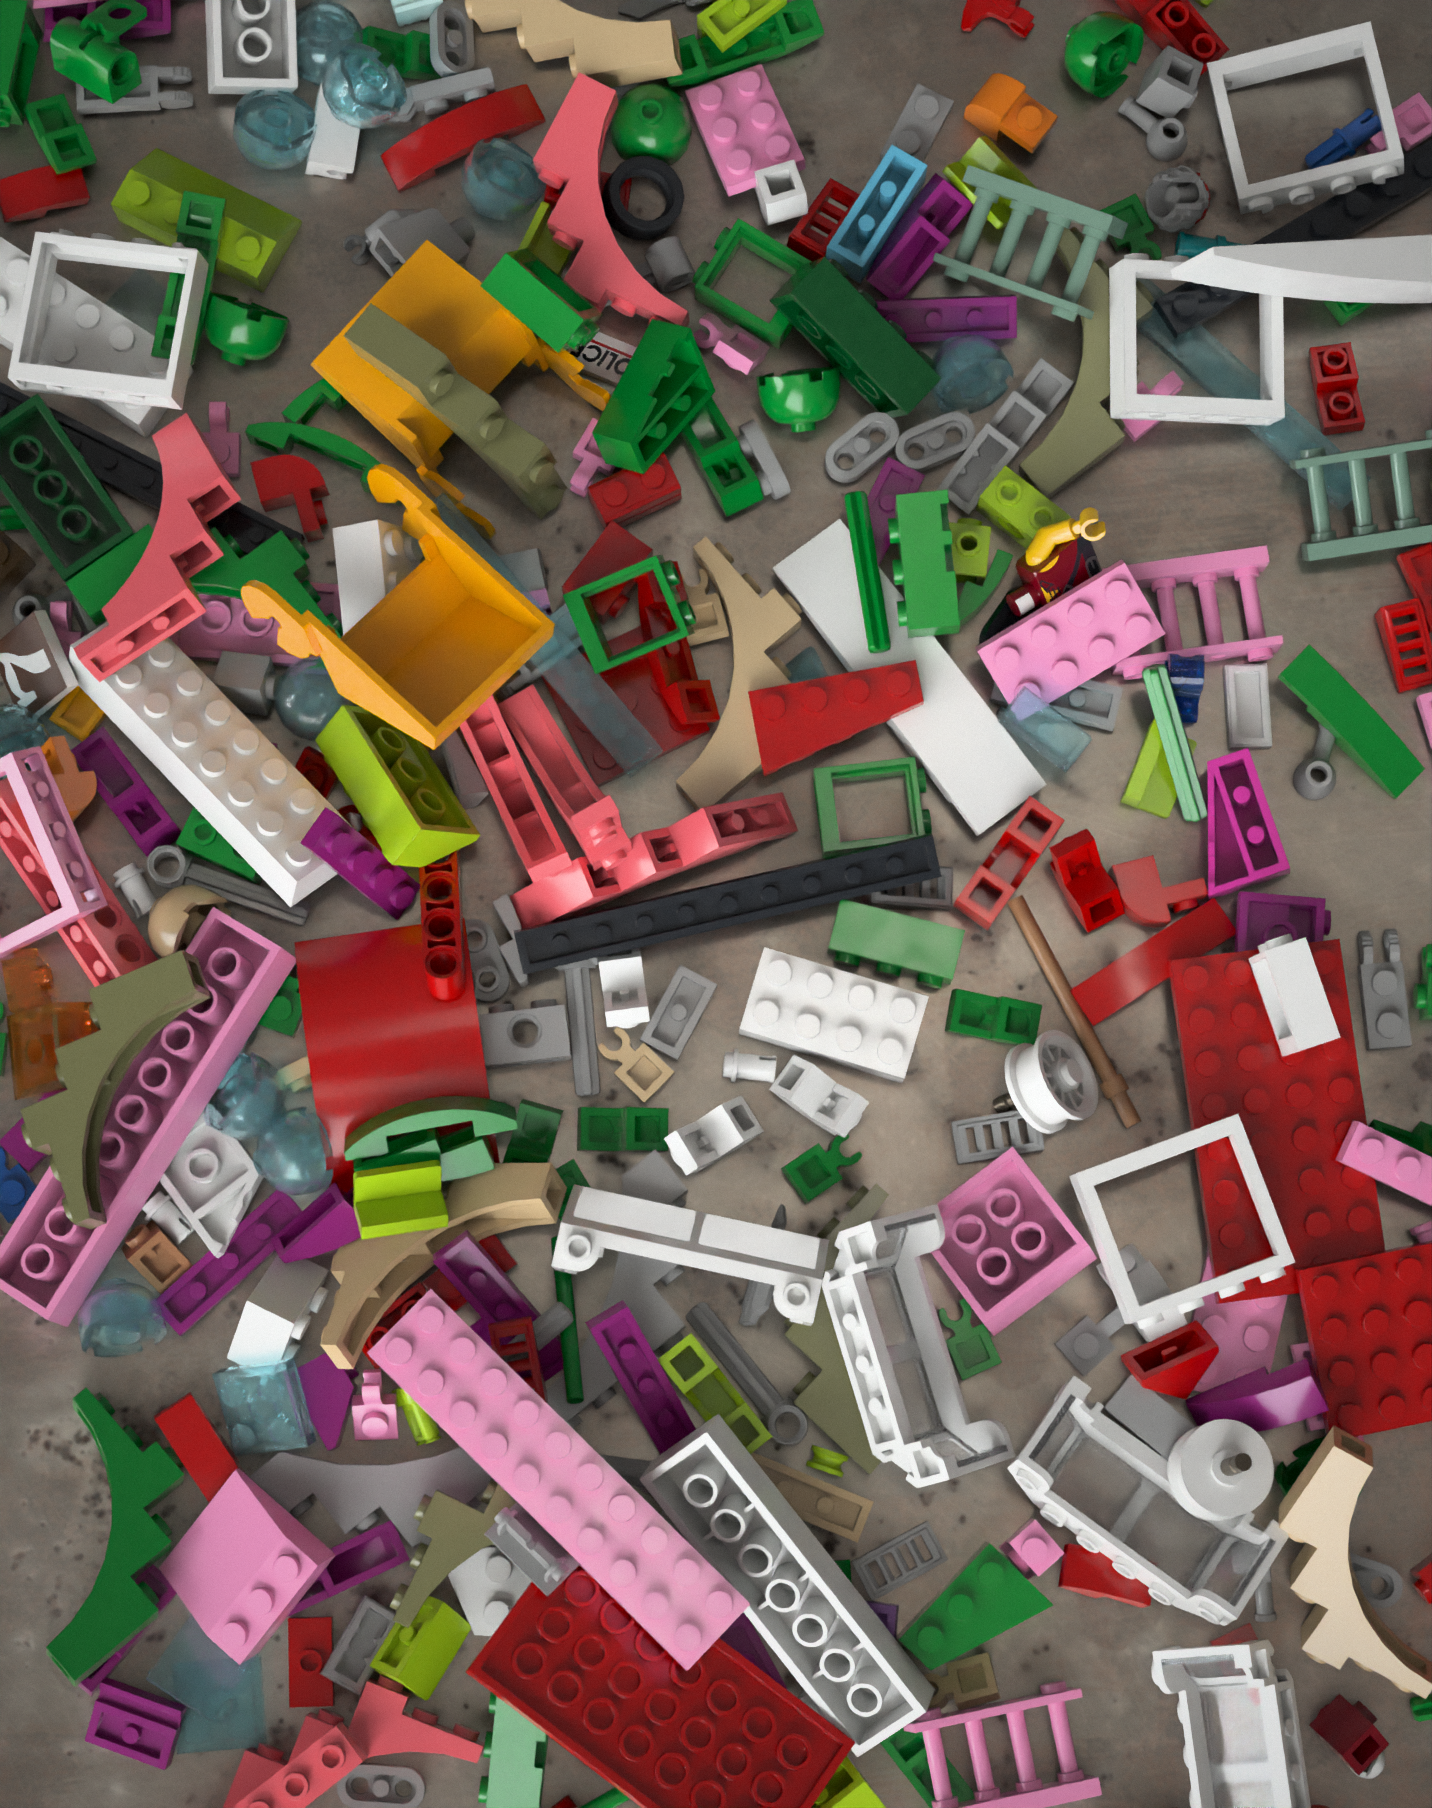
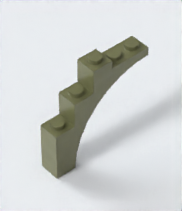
M1075 226L1071 229L1064 228L1056 249V254L1065 266L1069 276L1084 240L1083 234ZM1098 259L1096 262L1093 261L1078 300V305L1094 311L1092 320L1080 316L1083 329L1082 361L1076 386L1063 415L1044 442L1019 464V473L1026 482L1049 500L1120 446L1125 438L1122 430L1126 426L1122 419L1110 418V408L1106 411L1102 407L1110 401L1109 267L1101 259ZM1140 281L1136 282V328L1151 317L1153 307L1150 303L1154 301L1151 293Z
M370 303L344 335L356 354L400 386L458 435L504 480L526 508L542 520L548 511L553 510L559 505L563 498V493L567 489V486L554 468L557 461L547 445L510 420L496 399L458 374L443 352Z
M183 950L89 989L88 991L93 1003L89 1005V1012L94 1024L101 1030L55 1049L58 1064L55 1065L56 1075L61 1085L67 1088V1090L20 1109L24 1123L21 1125V1131L28 1146L35 1151L53 1156L49 1160L50 1167L55 1178L62 1184L65 1197L62 1199L63 1209L68 1219L74 1222V1225L94 1229L107 1223L100 1193V1148L105 1120L115 1092L130 1065L155 1034L181 1013L210 998L198 958Z
M877 1183L870 1191L863 1185L846 1203L852 1210L840 1222L833 1217L817 1234L819 1238L829 1240L824 1274L825 1271L834 1268L840 1250L834 1246L838 1233L869 1222L889 1196ZM821 1286L815 1318L811 1326L789 1322L790 1318L783 1322L789 1327L784 1336L821 1370L817 1376L809 1371L792 1389L798 1395L793 1403L865 1472L871 1474L882 1461L872 1454Z
M491 1478L480 1500L488 1505L485 1512L438 1489L433 1497L424 1494L413 1518L420 1521L416 1531L432 1538L429 1546L422 1542L420 1543L409 1565L417 1571L409 1586L403 1583L400 1584L389 1606L397 1610L393 1621L409 1628L426 1598L452 1570L479 1550L494 1544L484 1533L496 1523L494 1518L503 1508L507 1507L510 1509L517 1502L493 1478ZM633 1487L661 1514L663 1509L652 1495Z

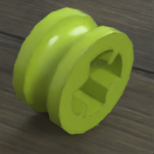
M812 1445L811 1450L814 1456L811 1460H807L806 1466L843 1477L844 1472L841 1470V1465L843 1462L848 1461L849 1456Z

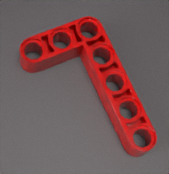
M355 804L343 806L337 810L355 830H358L363 837L382 852V848L373 833L364 825L362 816ZM460 849L440 858L446 860L442 863L432 862L424 867H419L423 966L429 992L434 997L443 1000L456 998L463 992L466 985ZM439 896H448L442 900H435ZM439 933H451L445 937H436ZM442 970H452V972L446 975L437 974Z

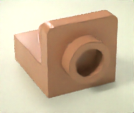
M153 1220L146 1225L140 1224L136 1226L126 1236L125 1244L121 1248L126 1259L160 1295L193 1266L192 1262L163 1233Z

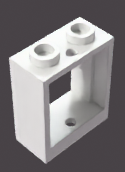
M1290 933L1259 945L1260 953L1249 958V962L1282 1057L1341 1038L1306 937L1293 941Z

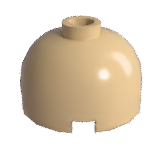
M181 885L158 898L150 909L148 921L149 942L160 958H164L180 950L186 951L213 907L231 917V911L224 907V903H228L226 898L212 890L197 885Z

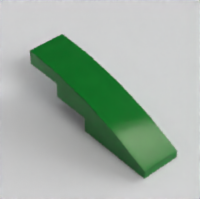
M1310 644L1278 676L1289 689L1308 705L1306 711L1336 738L1334 743L1393 799H1396L1425 769L1379 714Z

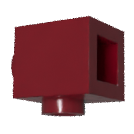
M1340 1694L1330 1704L1325 1705L1319 1711L1317 1717L1309 1724L1324 1744L1358 1775L1389 1745L1387 1740L1373 1725L1378 1720L1374 1714L1359 1700L1354 1705H1351Z

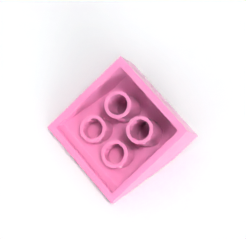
M1013 1147L937 1203L945 1227V1239L942 1246L931 1252V1254L993 1336L1097 1259L1090 1246Z
M237 1468L159 1569L205 1634L234 1661L241 1665L261 1651L336 1554L244 1472Z

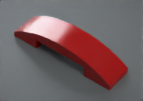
M519 85L484 96L436 118L401 139L382 153L380 157L398 192L401 193L436 176L435 169L500 137L507 135L511 139L546 122V119L528 85Z
M672 561L681 582L675 585L681 601L688 600L678 561ZM652 570L638 576L640 624L643 641L647 642L678 628L654 571ZM687 637L647 653L651 670L661 694L673 714L682 724L708 723L720 720L710 679L698 680Z

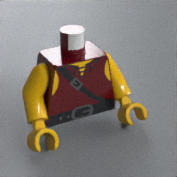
M1088 507L1082 510L1078 521L1070 518L1044 526L1037 531L1026 553L1017 560L1015 566L1023 586L1006 596L1007 603L1016 616L1021 617L1032 609L1034 611L1040 609L1102 571L1091 541L1101 539L1106 533V528L1103 521L1090 524L1099 520L1098 511L1095 508Z

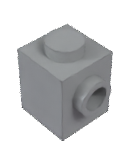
M1168 45L1145 70L1135 102L1165 118H1173L1182 108L1188 109L1194 102L1199 90L1197 83L1203 63Z
M222 651L212 682L241 712L267 716L272 700L278 699L281 690V677L275 672L272 658L270 656Z

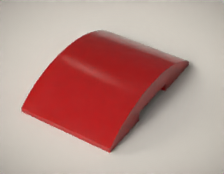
M463 918L466 985L460 995L449 1000L438 999L429 992L423 966L421 924L294 942L306 1047L329 1187L335 1182L345 1192H348L353 1187L354 1164L353 1160L346 1161L345 1138L373 1117L394 1107L427 1098L471 1096L491 1099L465 918ZM439 933L436 937H445L451 933ZM442 970L437 974L446 975L452 972V970ZM472 1121L445 1125L437 1127V1130L441 1137L471 1126L473 1123ZM496 1133L488 1134L487 1138L493 1150L494 1163H500ZM400 1134L392 1135V1136H388V1137H389V1139H390V1138L395 1137V1136H398V1135H400Z

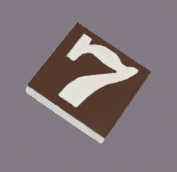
M46 610L33 611L0 639V674L22 724L34 722L78 686V682Z

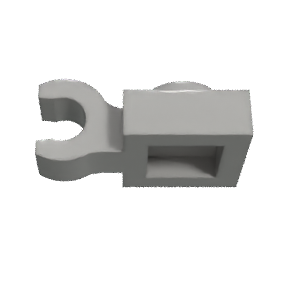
M1118 1305L1097 1324L1086 1315L1054 1343L1083 1377L1116 1349L1108 1338L1125 1324Z

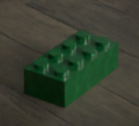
M822 257L802 265L769 301L834 368L839 367L841 376L876 412L886 413L891 418L908 415L942 379L934 371L936 368L934 361L923 351H915L905 341L907 338L905 331L892 320L886 321L877 312V302L866 291L862 289L857 291L847 280L849 277L848 272L836 260L830 259L828 261L826 257Z
M38 393L0 418V490L63 581L67 582L136 533L50 407Z

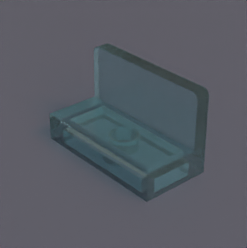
M1023 686L1006 709L1000 706L996 711L998 722L1065 773L1092 741L1088 733L1025 686Z

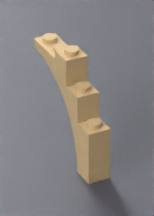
M465 0L468 18L470 20L474 19L483 33L517 27L520 48L527 49L534 62L569 56L573 79H576L580 72L612 88L683 74L679 37L671 20L629 22L604 19L578 11L560 0Z
M706 536L693 547V557L699 566L707 572L708 578L716 592H718L726 612L733 642L734 670L729 699L717 730L699 758L676 781V789L696 811L703 807L723 804L763 770L748 691L791 684L788 680L792 676L789 669L778 657L775 656L773 659H770L768 655L801 628L802 621L799 616L802 610L789 594L785 593L781 596L773 588L760 598L759 594L762 591L755 580L747 573L741 576L731 565L734 559L729 551L720 542L713 545Z
M494 1163L495 1169L465 1178L453 1179L447 1189V1199H444L448 1212V1227L363 1240L359 1238L338 1248L337 1253L334 1254L332 1259L331 1272L341 1286L336 1291L334 1306L328 1324L322 1331L320 1344L338 1369H354L367 1338L384 1312L409 1285L435 1265L433 1263V1254L465 1230H468L477 1241H480L491 1235L525 1226L556 1224L567 1187L553 1164Z
M1333 1425L1279 1505V1528L1286 1531L1292 1540L1299 1543L1306 1542L1290 1566V1589L1294 1590L1295 1594L1303 1601L1311 1604L1317 1603L1301 1626V1649L1314 1661L1321 1664L1328 1663L1339 1670L1348 1657H1350L1363 1670L1375 1671L1390 1679L1400 1690L1408 1693L1414 1692L1426 1699L1432 1690V1662L1404 1644L1381 1621L1364 1596L1352 1567L1348 1544L1349 1526L1357 1497L1373 1469L1372 1446Z

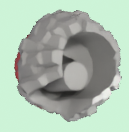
M1180 165L1177 168L1170 167L1166 171H1160L1156 173L1153 182L1149 184L1145 192L1144 199L1148 215L1152 222L1164 231L1174 233L1183 229H1190L1206 216L1210 200L1208 185L1201 179L1200 173L1195 172L1194 168Z

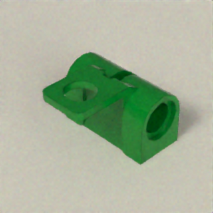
M108 0L85 16L82 22L75 17L69 16L61 19L54 27L50 37L54 69L109 103L114 104L142 83L137 56L134 52L120 44L119 36L147 16L146 7L134 0ZM118 8H126L132 12L123 19H114L109 16L111 11Z

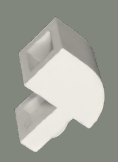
M795 160L754 171L756 187L754 189L758 197L761 214L767 226L808 214L806 191Z
M640 947L598 957L607 1027L632 1028L642 1022H649Z
M796 1055L791 1057L769 1089L822 1129L834 1136L838 1134L844 1138L859 1123L862 1112L869 1104L861 1095L836 1083L814 1064Z
M740 1095L719 1105L699 1120L674 1131L665 1137L664 1140L670 1148L673 1160L683 1169L687 1176L714 1164L764 1131L746 1101Z
M1132 1243L1119 1251L1139 1305L1172 1293L1150 1260L1146 1261ZM1100 1263L1096 1266L1098 1272L1111 1288L1104 1267ZM1178 1306L1161 1312L1164 1320L1142 1329L1139 1328L1137 1322L1132 1324L1147 1343L1188 1324L1184 1314H1180Z

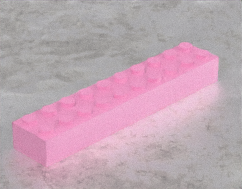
M215 907L211 909L185 951L198 958L210 998L181 1013L155 1034L130 1065L115 1092L105 1120L99 1155L100 1193L107 1223L94 1229L74 1225V1222L68 1219L63 1209L62 1199L65 1197L62 1184L55 1178L49 1166L0 1244V1289L51 1322L65 1327L69 1326L296 963V958L282 947Z
M432 1289L367 1352L685 1670H689L750 1605L696 1549Z

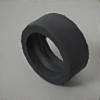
M636 156L620 163L604 185L602 203L605 216L610 225L623 236L640 241L653 240L666 233L681 213L685 197L682 182L674 169L660 159L650 156ZM641 176L652 180L660 187L666 199L665 210L660 217L646 221L634 217L625 209L620 200V190L627 179Z

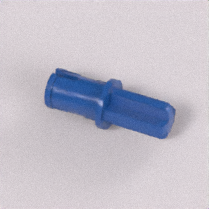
M1367 108L1364 113L1342 129L1335 128L1332 132L1333 136L1306 155L1305 162L1308 168L1313 169L1337 163L1347 155L1353 157L1356 154L1355 149L1382 131L1377 114L1372 118L1374 111Z

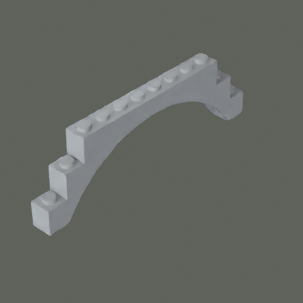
M656 1149L622 1176V1195L680 1208L686 1204L682 1197L688 1193V1189ZM619 1251L612 1286L600 1313L623 1300L629 1307L652 1351L655 1352L660 1349L665 1354L684 1339L680 1331L686 1325L654 1286L661 1281L666 1287L686 1270L680 1264ZM592 1334L589 1335L579 1350L584 1401L578 1404L567 1403L564 1373L547 1389V1404L573 1429L583 1421L578 1414L591 1403L598 1409L617 1394L612 1386L618 1380ZM461 1447L439 1456L397 1464H341L298 1455L288 1451H280L249 1476L251 1480L295 1519L299 1518L314 1505L309 1498L315 1495L345 1534L350 1533L354 1529L359 1534H362L380 1519L376 1511L382 1508L412 1548L420 1542L429 1546L432 1538L416 1531L420 1521L413 1518L424 1494L433 1497L438 1489L477 1508L481 1503L476 1497L486 1490L492 1478Z

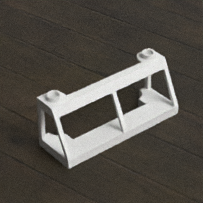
M574 1184L561 1220L551 1266L557 1271L577 1275L578 1271H584L592 1267L598 1260V1257L603 1258L605 1248L767 1283L775 1285L772 1295L774 1296L775 1306L782 1315L790 1318L789 1322L811 1326L814 1322L822 1285L829 1240Z

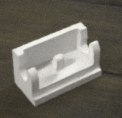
M326 83L320 84L305 174L335 179H346L347 173L353 174L365 91Z

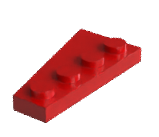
M916 660L748 691L764 777L792 762L805 759L816 751L834 743H840L871 726L875 727L924 704Z

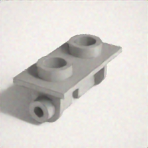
M517 1503L510 1509L507 1507L503 1508L494 1518L496 1523L484 1533L547 1597L579 1566V1563Z

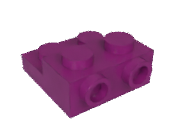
M1239 892L1234 952L1258 949V946L1266 943V941L1290 933L1293 941L1305 937L1308 943L1323 941L1324 935L1328 936L1331 929V911L1325 910L1326 898Z

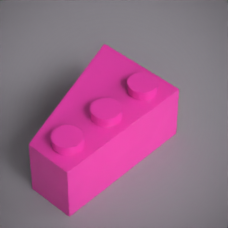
M1249 748L1207 761L1209 900L1290 874V865Z

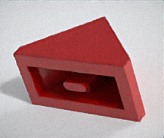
M1195 1320L1122 1354L1121 1359L1143 1388L1186 1400L1219 1353V1347L1202 1325Z

